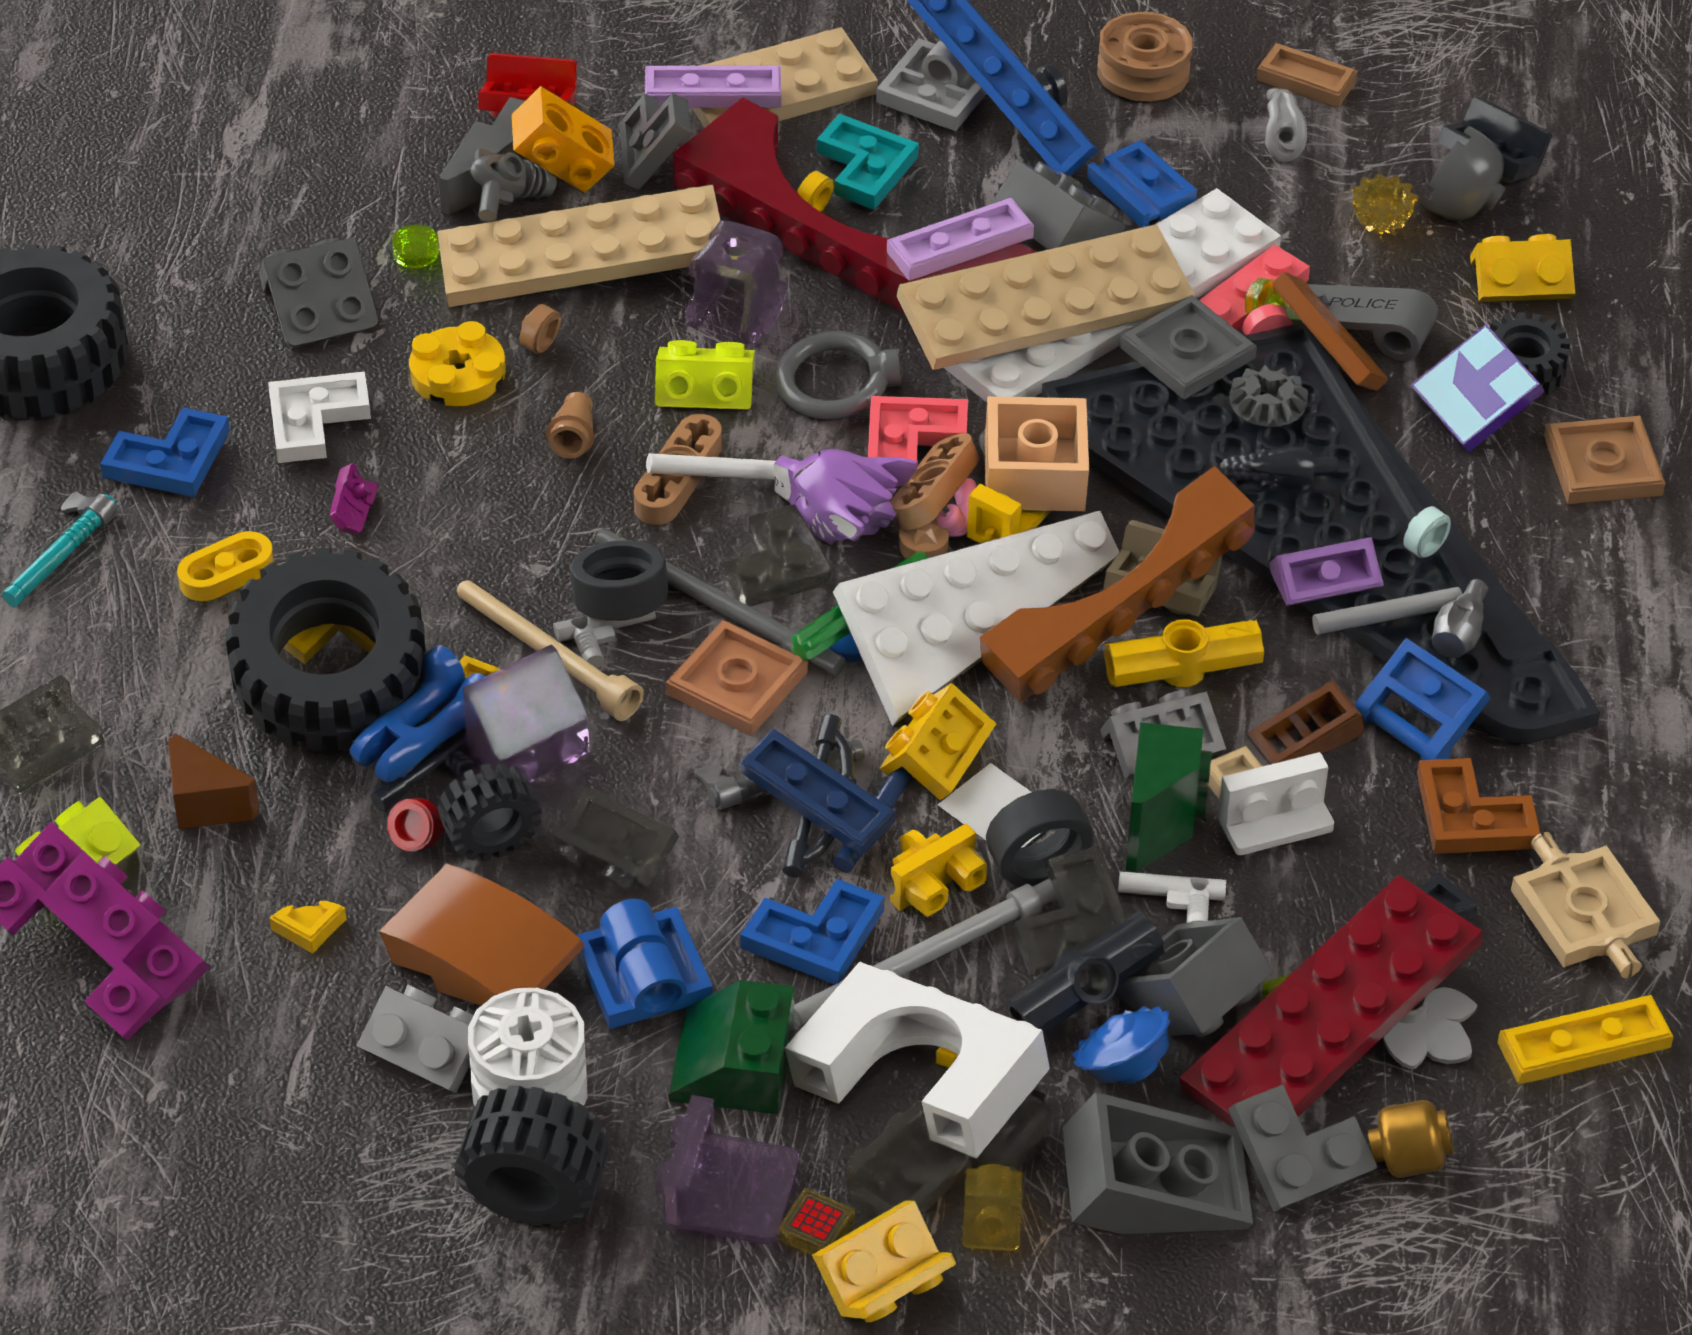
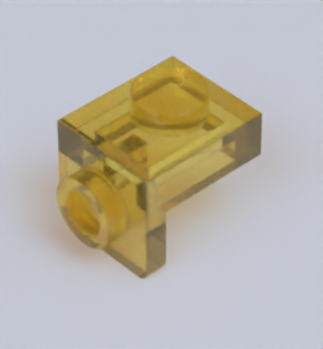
M985 1164L978 1169L966 1168L962 1245L965 1248L1016 1251L1019 1248L1023 1172L1011 1171L1009 1167L1000 1164Z

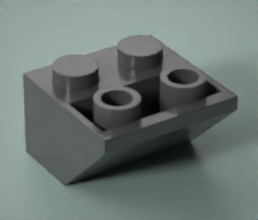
M1018 160L991 203L1012 198L1033 223V239L1048 250L1121 233L1127 227L1126 224L1113 216L1117 209L1101 197L1095 194L1090 195L1084 191V185L1061 171L1058 173L1040 161L1034 168Z

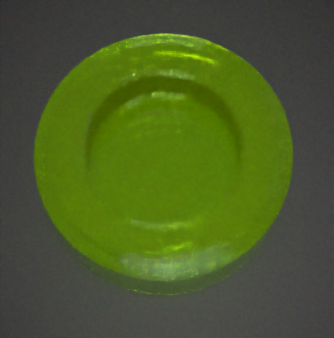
M417 224L408 225L398 229L392 236V255L394 260L402 266L409 268L425 267L433 263L439 255L438 236L430 227Z

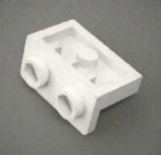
M1320 752L1222 777L1218 820L1237 855H1245L1333 831L1334 820L1324 803L1328 765Z

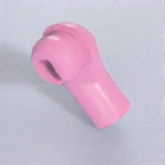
M966 478L954 494L956 505L948 504L949 512L945 514L942 510L936 517L938 525L948 529L949 537H962L967 533L969 494L977 487L973 479Z

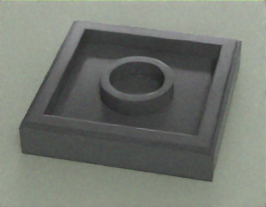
M1193 295L1121 335L1120 342L1122 350L1184 400L1254 360L1257 346Z

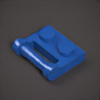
M1406 638L1360 696L1355 707L1361 713L1365 724L1373 722L1421 755L1420 760L1449 759L1454 745L1491 698L1487 691ZM1392 693L1441 727L1431 738L1385 707V700Z

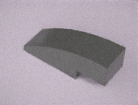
M510 97L493 125L474 122L439 177L441 213L451 215L481 200L482 187L474 180L470 173L472 163L475 161V151L479 148L494 154L505 155L506 153H515L522 160H528L513 150L512 113L525 101Z

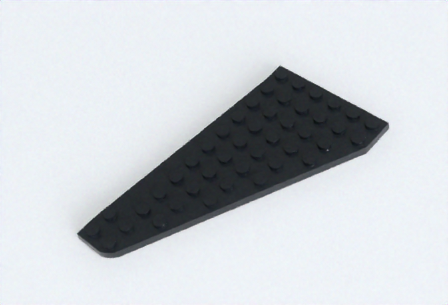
M1303 322L1245 335L1247 339L1257 346L1256 358L1185 400L1137 361L1042 383L1041 398L1086 399L1089 463L1170 517L1176 494L1214 466L1219 470L1220 463L1227 457H1232L1233 455L1240 456L1242 454L1249 455L1251 453L1259 454L1262 449L1276 450L1291 447L1308 448L1312 452L1313 457H1337V476H1314L1313 481L1305 486L1270 484L1261 487L1260 482L1254 483L1252 481L1246 482L1229 479L1255 505L1254 532L1244 546L1235 551L1230 549L1224 554L1278 589L1269 567V563L1276 556L1371 537L1384 586L1300 603V605L1313 614L1459 587L1462 594H1464L1469 582L1473 579H1479L1488 586V591L1482 601L1484 608L1481 635L1475 647L1461 657H1446L1440 654L1432 644L1434 623L1439 611L1339 631L1386 663L1406 638L1487 691L1491 699L1475 718L1474 722L1508 743H1533L1598 725L1600 711L1578 675L1552 642L1545 643L1452 520L1446 540L1431 556L1419 558L1405 548L1404 536L1408 529V524L1413 517L1430 506L1436 507L1444 514L1446 513L1351 391L1326 348ZM1266 365L1270 371L1277 372L1285 367L1288 376L1301 377L1302 387L1308 390L1307 407L1302 416L1287 425L1265 427L1252 424L1238 416L1231 407L1229 396L1233 379L1242 377L1246 368L1260 372L1262 367ZM1261 390L1260 395L1267 394V392ZM1275 392V393H1272L1271 395H1272L1273 397H1277L1278 393Z

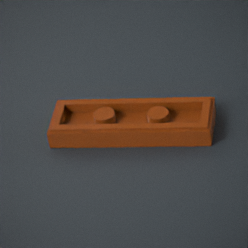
M1283 272L1272 283L1276 292L1356 385L1378 391L1389 380L1303 279Z

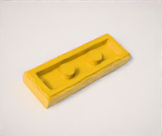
M1652 995L1502 1030L1499 1033L1498 1045L1518 1085L1668 1049L1671 1048L1674 1036Z

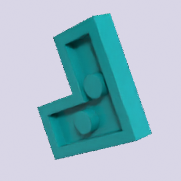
M838 114L818 137L817 154L847 165L834 181V195L875 210L919 157V143Z

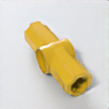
M1177 620L1165 627L1163 635L1105 644L1104 659L1106 674L1111 687L1162 679L1176 687H1191L1197 685L1203 679L1205 672L1263 663L1264 648L1262 633L1257 620L1206 628L1192 620Z

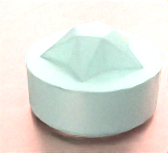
M1434 506L1425 508L1417 516L1413 517L1408 524V529L1404 536L1405 548L1419 558L1429 557L1442 546L1451 528L1450 517Z

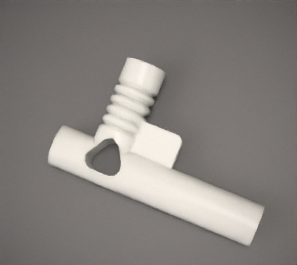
M1119 872L1118 893L1167 896L1166 906L1170 909L1187 910V923L1208 921L1209 900L1225 901L1226 880Z

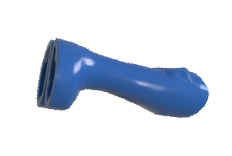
M435 645L423 656V683L419 689L407 700L371 723L357 737L350 748L352 757L364 767L369 766L380 757L374 773L377 778L386 783L405 777L408 772L413 770L415 765L421 762L444 741L466 727L482 724L493 719L503 709V700L495 685L480 673H472L465 679V673L458 658L442 645ZM448 703V705L445 708H443L442 711L438 713L429 722L419 727H415L425 718H427L428 716H430L431 714H433L434 712H436Z

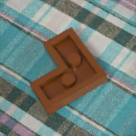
M1471 758L1419 760L1417 777L1434 854L1533 849L1531 842L1534 837L1540 834L1532 795L1479 797Z

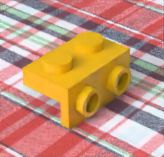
M1539 234L1528 238V241L1510 242L1508 236H1491L1484 238L1482 243H1477L1470 254L1471 265H1476L1479 302L1572 299L1575 295L1571 239L1556 240L1555 235Z

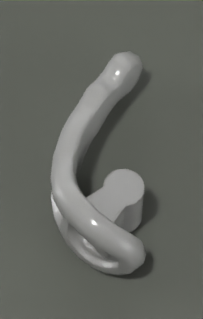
M1280 88L1269 89L1266 96L1270 102L1267 106L1269 121L1266 126L1265 145L1274 160L1282 163L1291 162L1297 159L1305 148L1307 122L1297 105V99L1291 91Z

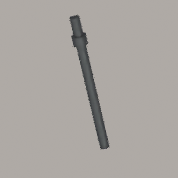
M603 528L596 536L595 545L626 539ZM666 561L669 586L792 653V636L801 631V628L796 626L790 629ZM826 649L809 661L834 676L840 674L845 666V658L829 649Z

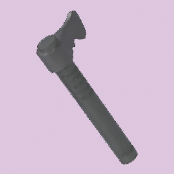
M857 739L849 742L853 754V762L864 759L865 751L860 740ZM836 747L833 751H830L827 765L833 769L840 767L839 752ZM722 765L702 767L694 771V776L707 787V794L712 807H717L719 810L740 804L743 798L766 791L746 776L735 779L733 776L727 777V775H722L724 773V766Z

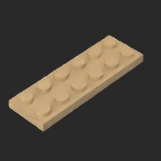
M713 185L437 231L448 307L727 261Z
M1157 224L899 284L897 298L933 370L1151 318L1189 296H1195Z

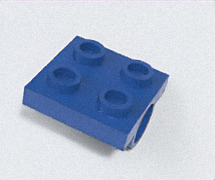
M624 900L613 905L603 914L599 929L577 934L582 939L585 947L578 954V957L609 1029L689 1007L713 994L712 983L677 907L653 913L650 905L644 900Z

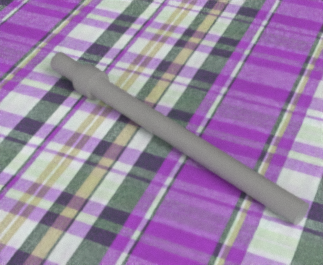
M1063 871L1033 887L1025 884L1007 893V900L872 967L892 971L900 977L1015 919L1023 922L1041 913L1043 905L1073 891L1075 888L1074 882L1069 873ZM842 981L795 1004V1023L798 1026L806 1024Z

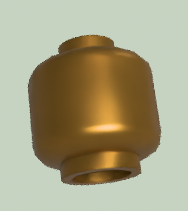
M1427 1100L1383 1108L1378 1115V1128L1368 1130L1371 1151L1375 1162L1385 1161L1388 1171L1396 1178L1439 1171L1445 1166L1446 1155L1454 1154L1446 1111H1436L1435 1106Z

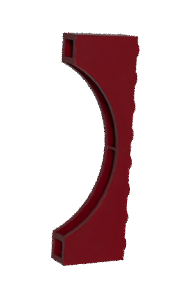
M743 97L673 153L674 189L684 190L692 187L713 185L720 215L732 219L752 230L757 235L769 239L789 250L794 255L806 259L828 273L856 286L865 293L893 306L902 313H904V310L897 298L899 284L1036 253L1035 250L1017 243L909 281L887 253V240L890 238L865 233L831 219L806 202L792 188L784 177L776 159L778 153V115Z

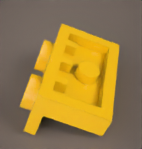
M952 683L936 694L930 691L925 692L913 704L908 712L913 717L912 721L908 726H902L887 742L885 749L890 753L880 767L888 776L891 772L902 766L939 800L952 793L996 726V723Z
M907 1200L812 1255L842 1317L865 1319L866 1322L879 1320L892 1313L897 1308L895 1301L907 1293L920 1294L936 1287L944 1280L941 1273L956 1265L952 1253L938 1251L916 1202Z

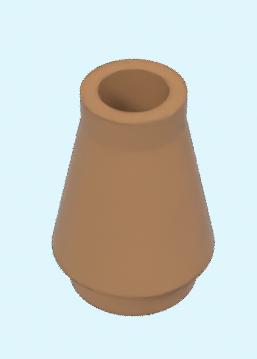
M572 392L566 396L564 404L546 429V437L551 449L563 458L571 459L581 456L592 447L594 442L593 402L588 395L582 392Z

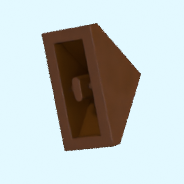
M176 733L168 739L172 789L178 829L254 820L260 814L254 778Z

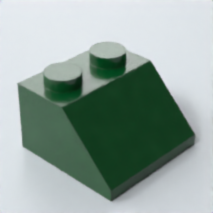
M1140 722L1125 871L1137 872L1193 837L1195 816L1205 817L1208 786L1198 785V782L1209 783L1212 751L1201 750L1202 728Z
M739 980L687 1007L668 1094L669 1101L779 1114L788 1065L785 1047L792 1040L794 1032V986Z

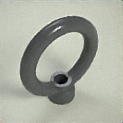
M825 331L816 333L796 342L781 357L776 369V387L784 402L803 415L825 420L851 417L871 406V396H882L886 388L902 386L897 348L882 350L870 339L852 332ZM827 350H846L856 353L868 362L870 379L862 390L852 396L838 400H819L807 396L795 384L794 375L798 366L805 359Z

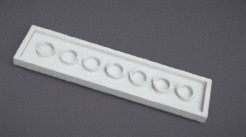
M1217 188L1157 223L1197 299L1216 288L1274 244L1280 247L1281 242L1280 234ZM1151 318L944 368L986 402L988 396L1035 397L1042 393V383L1067 378L1120 346L1121 335Z

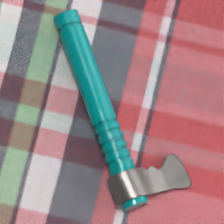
M77 491L72 493L61 506V511L64 514L78 511L81 517L2 592V597L6 603L12 607H17L97 528H103L118 513L116 501L107 494L86 497Z

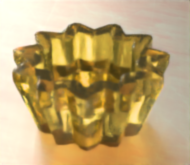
M1379 173L1373 179L1361 178V186L1352 188L1354 197L1352 204L1359 223L1364 224L1368 231L1375 230L1378 234L1384 232L1393 233L1395 229H1401L1414 212V205L1418 201V195L1411 192L1413 185L1401 183L1398 176L1386 178Z

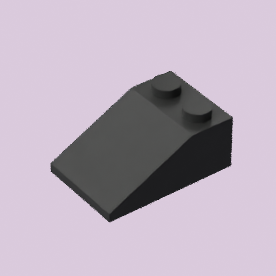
M1095 1092L1062 1127L1072 1223L1118 1234L1246 1230L1253 1225L1243 1143L1236 1127Z

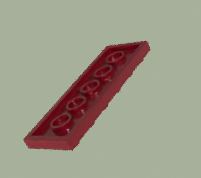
M1398 875L1179 1077L1181 1090L1225 1123L1235 1127L1228 1111L1229 1107L1283 1084L1297 1117H1299L1482 944V930Z

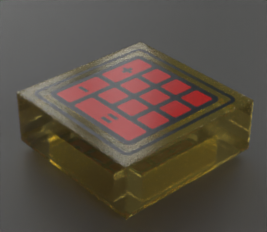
M804 1188L778 1227V1240L813 1255L847 1234L855 1221V1209Z

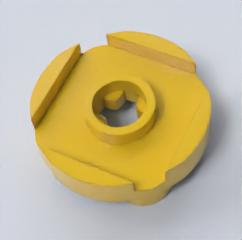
M473 321L464 322L458 327H447L431 333L420 334L412 341V352L409 358L411 383L422 397L430 400L431 394L444 398L445 405L468 406L479 403L496 392V383L501 377L504 380L506 374L504 350L497 339L486 333L485 327L482 324ZM461 363L465 364V367L456 369L452 364Z

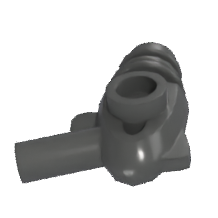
M479 148L475 151V161H473L470 170L474 180L482 187L478 215L480 219L487 222L496 220L499 203L509 205L513 202V198L533 197L536 199L550 197L556 188L557 180L554 174L537 164H533L530 160H522L515 153H506L505 155L494 154Z

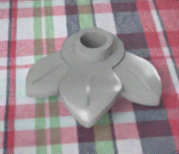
M1441 987L1433 989L1383 1037L1385 1047L1396 1062L1408 1069L1417 1068L1426 1056L1433 1061L1445 1064L1466 1061L1471 1058L1472 1046L1460 1022L1473 1015L1477 1009V1004L1465 994L1452 988Z

